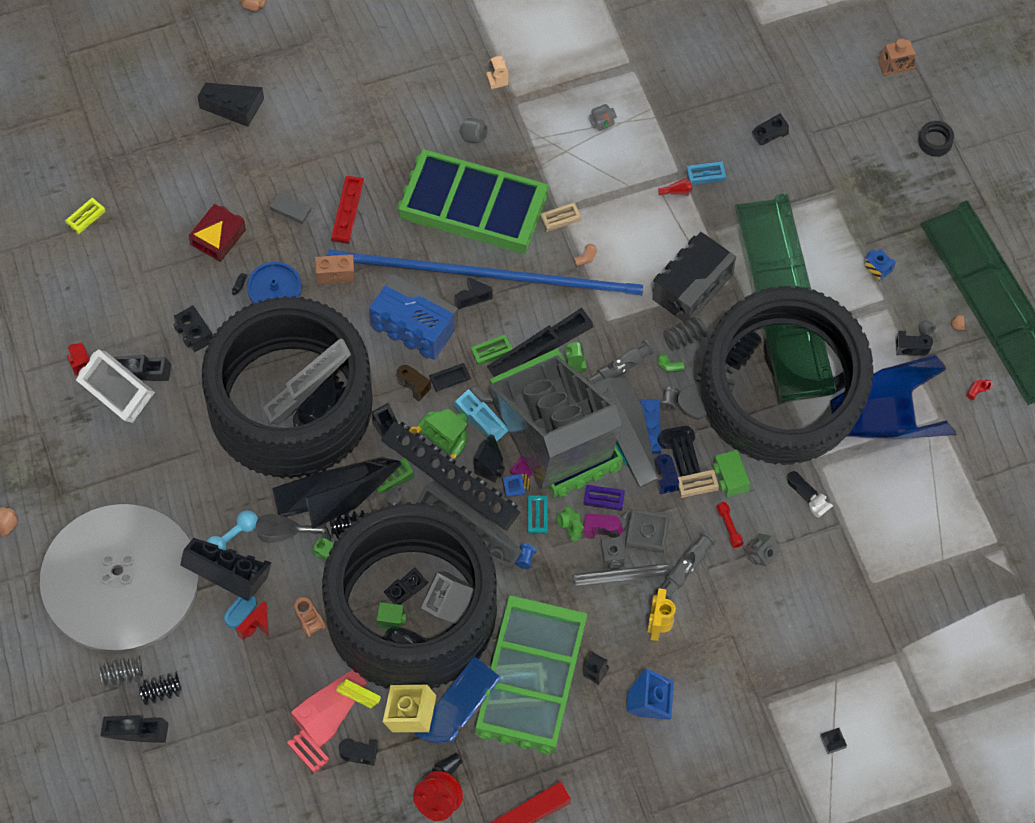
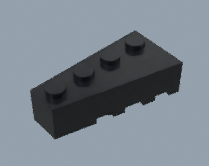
M193 538L183 549L180 566L249 601L268 578L272 562L265 560L263 563L255 560L253 556L247 555V557L235 554L236 551L222 550L218 548V545Z

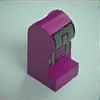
M586 513L583 531L588 539H594L595 534L616 538L622 534L623 526L617 516Z

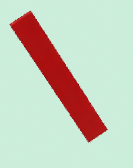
M560 781L491 823H536L571 804V798Z

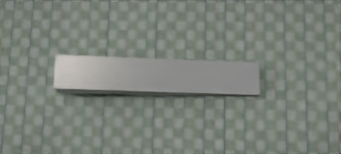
M340 338L286 383L287 388L263 407L270 423L280 425L351 356L343 339Z

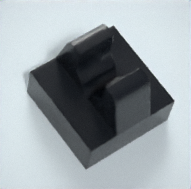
M840 728L820 734L827 754L847 748Z

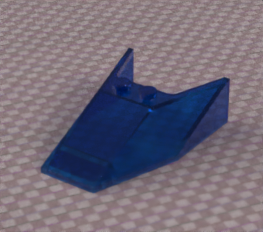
M937 354L887 367L874 373L867 403L855 426L846 437L906 439L957 435L947 420L922 427H917L912 396L913 390L946 370L945 364ZM845 392L830 400L832 414L843 403Z

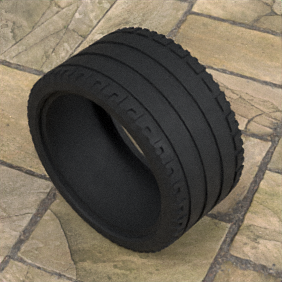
M790 285L778 286L777 288L769 287L768 289H762L759 293L756 291L746 296L744 300L741 299L730 308L731 310H728L714 328L702 364L701 395L712 425L717 432L721 433V437L729 445L732 444L734 446V449L742 454L746 453L748 457L758 461L760 459L764 460L765 463L791 465L798 462L799 464L826 454L827 451L832 450L841 443L851 432L871 392L874 369L872 365L873 357L866 334L862 332V326L856 318L852 317V313L845 306L839 305L837 300L835 301L830 296L826 297L824 293L817 292L814 289L812 291L808 290L806 287L795 286L794 288ZM774 324L799 326L815 333L827 342L841 363L845 378L843 403L830 417L807 428L780 429L757 421L737 403L730 391L726 378V358L740 339L758 328Z
M277 296L274 299L266 298L264 301L259 300L258 303H251L248 307L244 306L241 311H236L235 315L229 316L228 320L224 321L221 327H218L217 333L213 334L205 350L202 362V388L209 421L220 445L228 452L230 457H233L236 462H240L243 467H247L251 471L255 470L256 473H262L264 476L271 475L274 478L277 476L283 479L285 477L293 479V477L302 478L301 476L304 475L307 477L321 470L326 471V468H332L335 463H340L343 458L347 457L348 453H351L357 447L359 440H362L369 425L373 403L369 357L357 329L354 328L351 322L349 323L346 317L342 316V313H337L333 307L330 308L327 304L323 305L320 301L315 302L310 298L307 300L304 297L296 298V296L291 298L287 296L279 298ZM340 338L344 340L351 353V356L339 366V369L348 380L343 395L330 411L310 423L288 428L262 425L239 412L229 400L231 388L240 372L248 364L264 354L281 349H304L321 355Z
M401 502L398 505L389 504L387 507L382 506L378 510L374 509L370 513H365L364 517L357 518V521L352 522L350 527L346 528L339 535L338 541L334 542L333 547L329 551V556H327L324 566L322 596L330 638L343 661H346L349 668L355 673L358 672L360 677L367 679L368 682H374L375 685L383 686L385 689L390 688V685H428L432 689L440 687L441 684L446 685L450 681L456 680L457 676L461 674L474 656L477 659L481 658L482 652H485L490 642V637H492L496 623L497 579L491 553L488 547L485 546V541L480 537V534L475 532L474 528L466 520H461L460 516L454 515L451 511L447 512L445 508H437L436 505L432 507L427 503L420 504V502H416V504H411V502L402 504ZM405 552L426 553L447 561L460 571L469 585L475 587L474 597L469 610L462 620L449 632L423 643H394L371 634L353 617L348 608V599L358 578L377 561Z

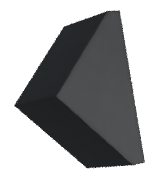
M389 403L371 412L372 424L381 437L385 435L394 421L397 422Z

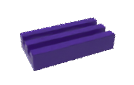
M586 485L584 505L622 511L625 490ZM589 492L620 496V498L589 494Z

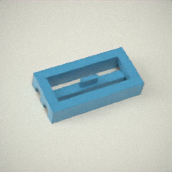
M723 161L691 165L686 168L691 185L726 181Z

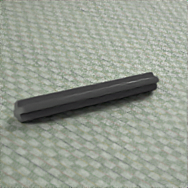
M668 563L574 574L573 583L575 586L663 576L670 573V566Z

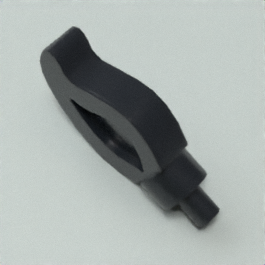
M241 273L232 288V295L238 294L242 290L248 277L247 274Z

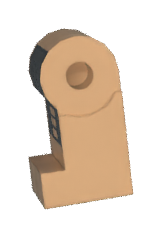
M502 56L493 57L489 60L491 72L486 73L491 89L508 85V69Z

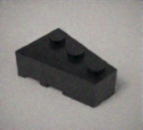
M205 83L197 96L200 109L249 127L264 100L263 87Z

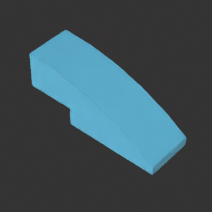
M469 389L452 404L459 413H465L467 420L486 437L492 434L495 436L496 441H498L509 431L496 414L484 402L481 403Z

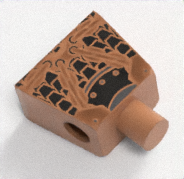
M898 39L895 43L885 45L878 59L883 76L916 69L915 52L910 40Z

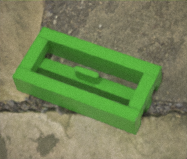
M506 334L471 347V353L474 355L478 366L496 360L512 350ZM502 342L505 343V344L499 345V346H497V347H492V346L497 345V344H500V343H502ZM486 348H489V349L486 350V351H483V352H481V353H477L478 351H481V350H484V349H486Z

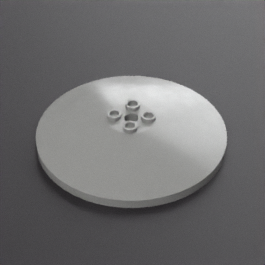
M109 505L91 510L77 517L54 538L42 563L40 591L43 604L50 619L73 642L100 652L125 653L136 651L164 639L185 619L198 591L199 575L180 566L183 549L190 542L186 533L166 515L139 505ZM115 568L123 569L120 575L112 574Z

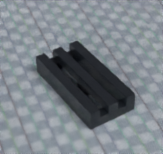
M691 435L671 439L680 477L701 472ZM678 442H680L683 452V458L685 460L688 471L685 470Z

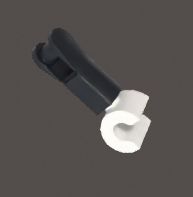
M792 471L788 474V485L809 503L810 510L816 517H821L833 507L831 503L825 501V495L819 494L817 496L818 492L798 472Z

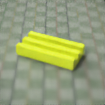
M92 197L67 218L65 222L79 235L104 214L106 210ZM82 215V217H81L80 219H78L75 223H73L78 217H80V216Z
M348 679L341 682L336 689L337 692L370 709L378 704L381 698L379 695Z

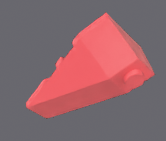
M349 671L306 699L291 712L294 723L301 730H304L319 748L334 737L340 724L345 720L347 713L356 702L337 692L338 685L346 679L363 688L367 685V682L360 677L358 672Z

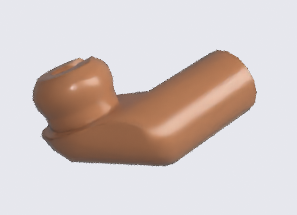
M587 244L583 255L574 257L575 266L591 263L597 253L596 246Z

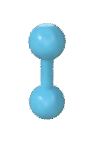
M250 510L242 511L237 516V525L224 536H212L206 542L218 545L219 549L226 550V543L241 531L252 532L256 529L258 516Z

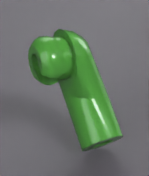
M664 353L658 356L657 363L665 371H684L683 361L671 362L667 354Z

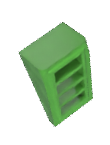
M405 457L399 460L401 461V466L394 471L397 472L399 477L396 478L394 473L390 475L392 481L389 482L386 479L384 481L385 485H380L376 489L379 494L390 490L395 485L403 484L414 478L413 470Z

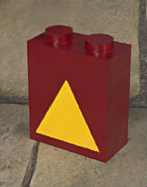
M214 203L189 234L190 245L221 262L246 231L245 221L240 215H234L224 206H218Z

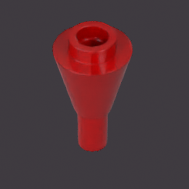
M683 178L667 187L658 188L659 195L670 193L689 195V192L692 191L691 180L687 181V178Z

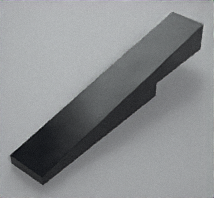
M581 307L551 327L549 325L487 365V368L493 377H496L555 350L593 328V323Z

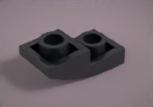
M414 567L401 580L397 579L384 593L393 604L400 605L419 592L429 582Z

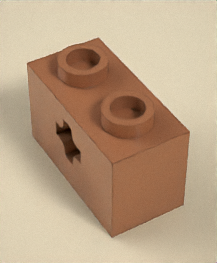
M353 255L315 257L317 284L355 282Z

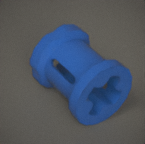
M523 543L520 545L522 552L515 565L523 569H530L533 554H536L537 549L530 544Z

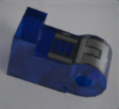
M668 454L659 455L656 459L655 468L661 477L658 483L660 495L679 491L680 483L672 457Z

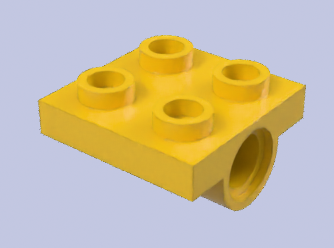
M659 589L658 595H653L648 633H651V640L654 641L659 640L660 632L670 631L674 623L676 607L671 600L665 599L667 591L665 589Z

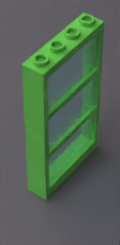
M509 595L491 670L502 678L492 691L488 689L484 693L487 697L481 705L475 735L484 740L495 739L505 745L511 743L518 745L522 749L532 748L537 749L543 754H555L587 613Z

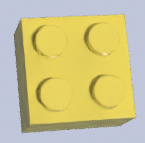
M390 685L383 723L391 732H429L436 694L428 685Z

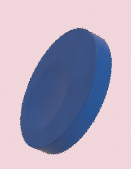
M268 262L258 266L250 274L247 282V291L251 302L255 304L259 300L264 301L266 298L274 299L277 296L279 298H283V296L290 298L296 296V298H300L302 284L298 272L290 265L282 262Z

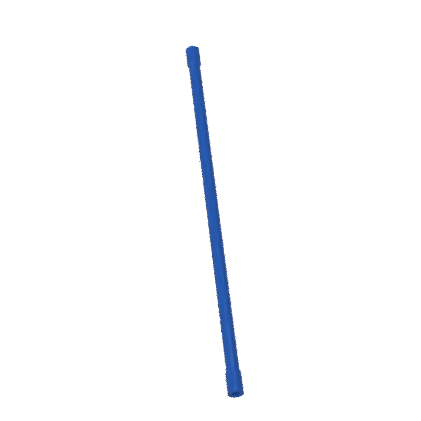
M328 250V256L353 255L354 263L622 292L641 296L643 294V284L617 283Z

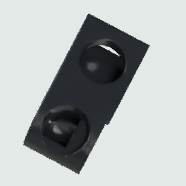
M779 113L755 127L752 134L760 145H765L772 139L788 135L789 125L782 114Z
M898 331L895 338L896 355L925 356L929 354L933 345V339L927 334L906 336V331Z
M593 652L586 662L583 676L599 685L609 670L607 665L608 659Z
M344 739L340 742L339 755L343 760L375 766L378 751L377 740H369V745L355 743L351 739Z

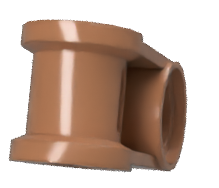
M306 597L297 599L294 604L295 615L306 636L309 638L314 632L326 629L322 617L316 611L312 602ZM302 606L309 608L305 612L299 611V608Z

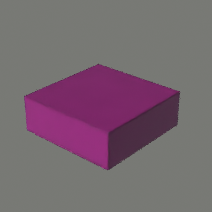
M520 456L510 469V474H527L528 478H530L532 472L525 459Z

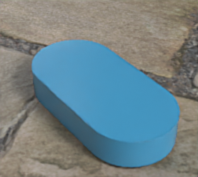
M254 595L249 601L238 597L227 610L224 620L229 628L236 629L256 609L257 602Z

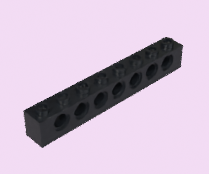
M396 421L393 422L381 440L504 530L508 531L521 513L516 509L518 507L516 503L510 499L508 501L502 499L501 496L503 494L494 487L492 490L487 488V482L480 477H477V479L473 478L470 475L472 471L463 465L461 468L455 464L456 460L448 454L444 457L440 454L441 449L433 443L429 446L424 442L426 440L425 437L418 432L415 435L409 431L411 427L401 421L400 424ZM409 436V444L403 446L402 440L404 437ZM421 447H424L425 454L421 457H418V450ZM440 458L441 463L439 467L434 468L433 461ZM455 469V477L449 479L448 472ZM470 480V489L464 490V482ZM485 491L487 494L486 499L479 501V494ZM501 503L502 510L495 513V504Z

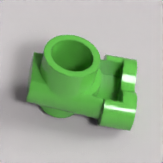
M572 507L564 508L563 512L557 514L558 526L560 528L567 527L571 540L577 541L581 538L580 532L584 529L580 521V515L578 512H574Z

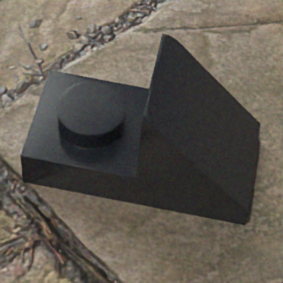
M468 277L467 284L469 290H463L455 294V306L459 310L493 299L492 287Z

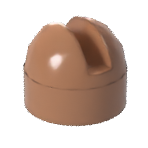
M957 315L952 318L951 323L955 330H965L964 315Z

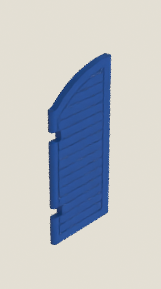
M474 656L434 707L429 732H415L414 734L420 739L431 743L452 742L459 733L456 729L459 726H465L486 699L487 695L484 693L488 689L492 691L502 677Z

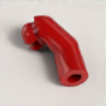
M989 379L974 381L966 397L974 400L978 393L992 389L993 382Z

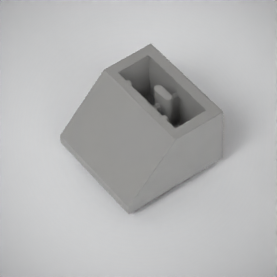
M437 572L421 608L438 618L458 624L469 610L474 597L475 587L448 572Z

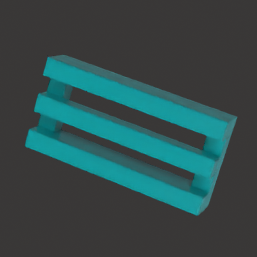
M528 496V534H548V496ZM532 501H536V528H532ZM540 501H544V528H540Z

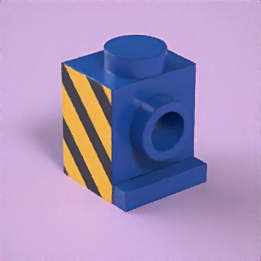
M881 249L877 251L871 250L866 255L865 267L879 281L894 270L896 261L890 259Z
M527 474L503 477L506 497L525 495L526 491L531 490Z

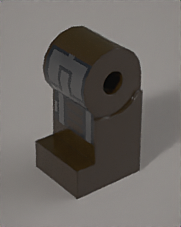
M409 365L398 367V383L413 391V398L419 402L431 390V381Z

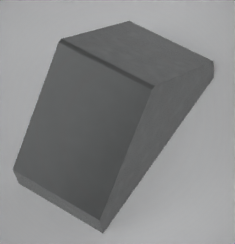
M558 355L489 385L495 406L541 489L611 458L622 427L616 405Z

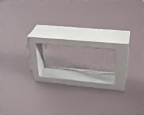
M99 349L91 355L90 361L86 367L80 370L79 376L76 381L124 421L131 423L135 421L155 393L110 354Z

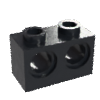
M194 305L174 315L175 323L173 326L178 334L181 333L183 335V341L187 348L191 347L195 353L208 346L213 334Z

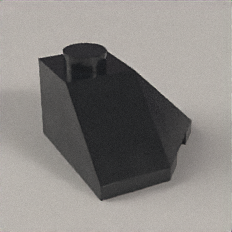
M492 434L488 436V440L482 441L474 456V474L495 483L498 477H502L505 467L503 466V456L495 436Z

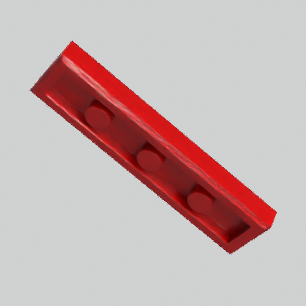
M345 177L331 241L345 244L350 243L364 178Z

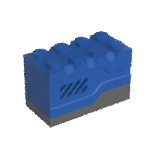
M395 274L390 277L369 307L370 326L375 331H385L390 339L394 341L400 339L404 341L403 344L408 349L417 348L423 357L433 360L436 359L458 327L457 307Z

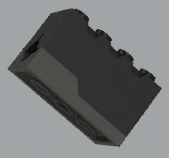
M701 231L697 236L694 235L689 240L688 248L680 249L676 256L677 260L669 261L665 267L666 272L657 274L653 280L652 300L683 322L685 320L690 321V318L696 317L734 274L736 256Z

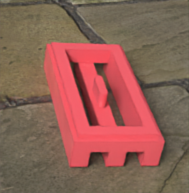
M301 730L300 734L295 735L294 739L287 742V745L313 773L329 761L325 753L304 730ZM302 738H304V740L313 748V750L323 759L322 761H320L315 756V754L305 745V743L301 740ZM295 743H298L317 764L315 767L295 746Z

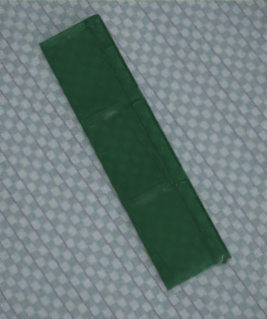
M781 193L776 195L773 200L736 204L735 210L755 292L759 293L762 289H768L769 287L777 288L778 286L787 285L794 288L795 286L806 287L812 291L789 195ZM774 324L763 327L781 402L830 396L837 392L825 341L821 337L805 328L794 325Z
M968 200L963 201L955 210L924 221L920 225L1027 405L1035 403V309Z

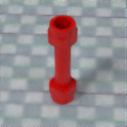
M721 502L716 505L718 515L722 516L729 532L730 544L733 548L741 547L744 543L741 534L737 533L730 517V507L727 502Z

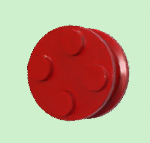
M433 771L417 784L413 793V801L419 812L432 821H443L448 819L460 807L463 801V791L459 782L452 775L443 771Z

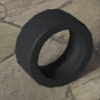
M930 121L920 131L918 138L919 146L927 155L933 157L946 155L952 148L955 138L954 131L945 122ZM927 133H942L947 139L946 144H931L926 139Z

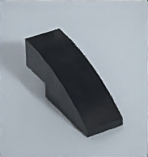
M146 355L113 357L142 381H169L172 364L166 357L147 358ZM109 365L107 373L109 376L125 378Z
M140 715L104 716L100 736L124 741L166 743L169 723L163 718H143Z

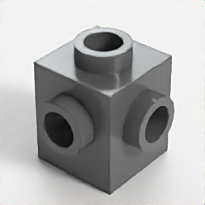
M761 533L752 539L745 549L752 563L763 566L770 564L781 551L772 536Z

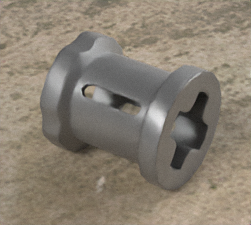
M665 387L663 390L664 398L660 403V407L665 411H676V402L680 390L675 387Z

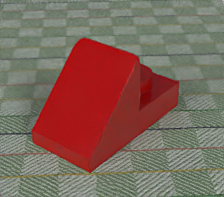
M265 601L236 628L237 636L243 641L255 633L256 627L269 636L268 608Z

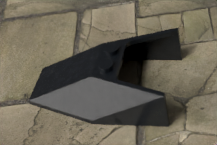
M379 457L322 471L274 487L272 490L277 513L280 516L288 517L309 512L312 528L318 527L357 508L401 466V461Z

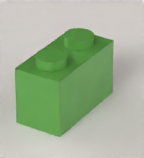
M738 450L716 455L712 468L715 475L718 474L719 487L722 492H725L726 497L748 492L750 481Z

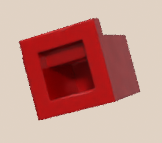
M82 342L71 344L67 348L70 354L67 355V359L75 376L79 375L80 370L86 367L90 361Z

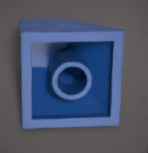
M644 669L628 691L627 712L644 718L672 719L674 681L654 671Z

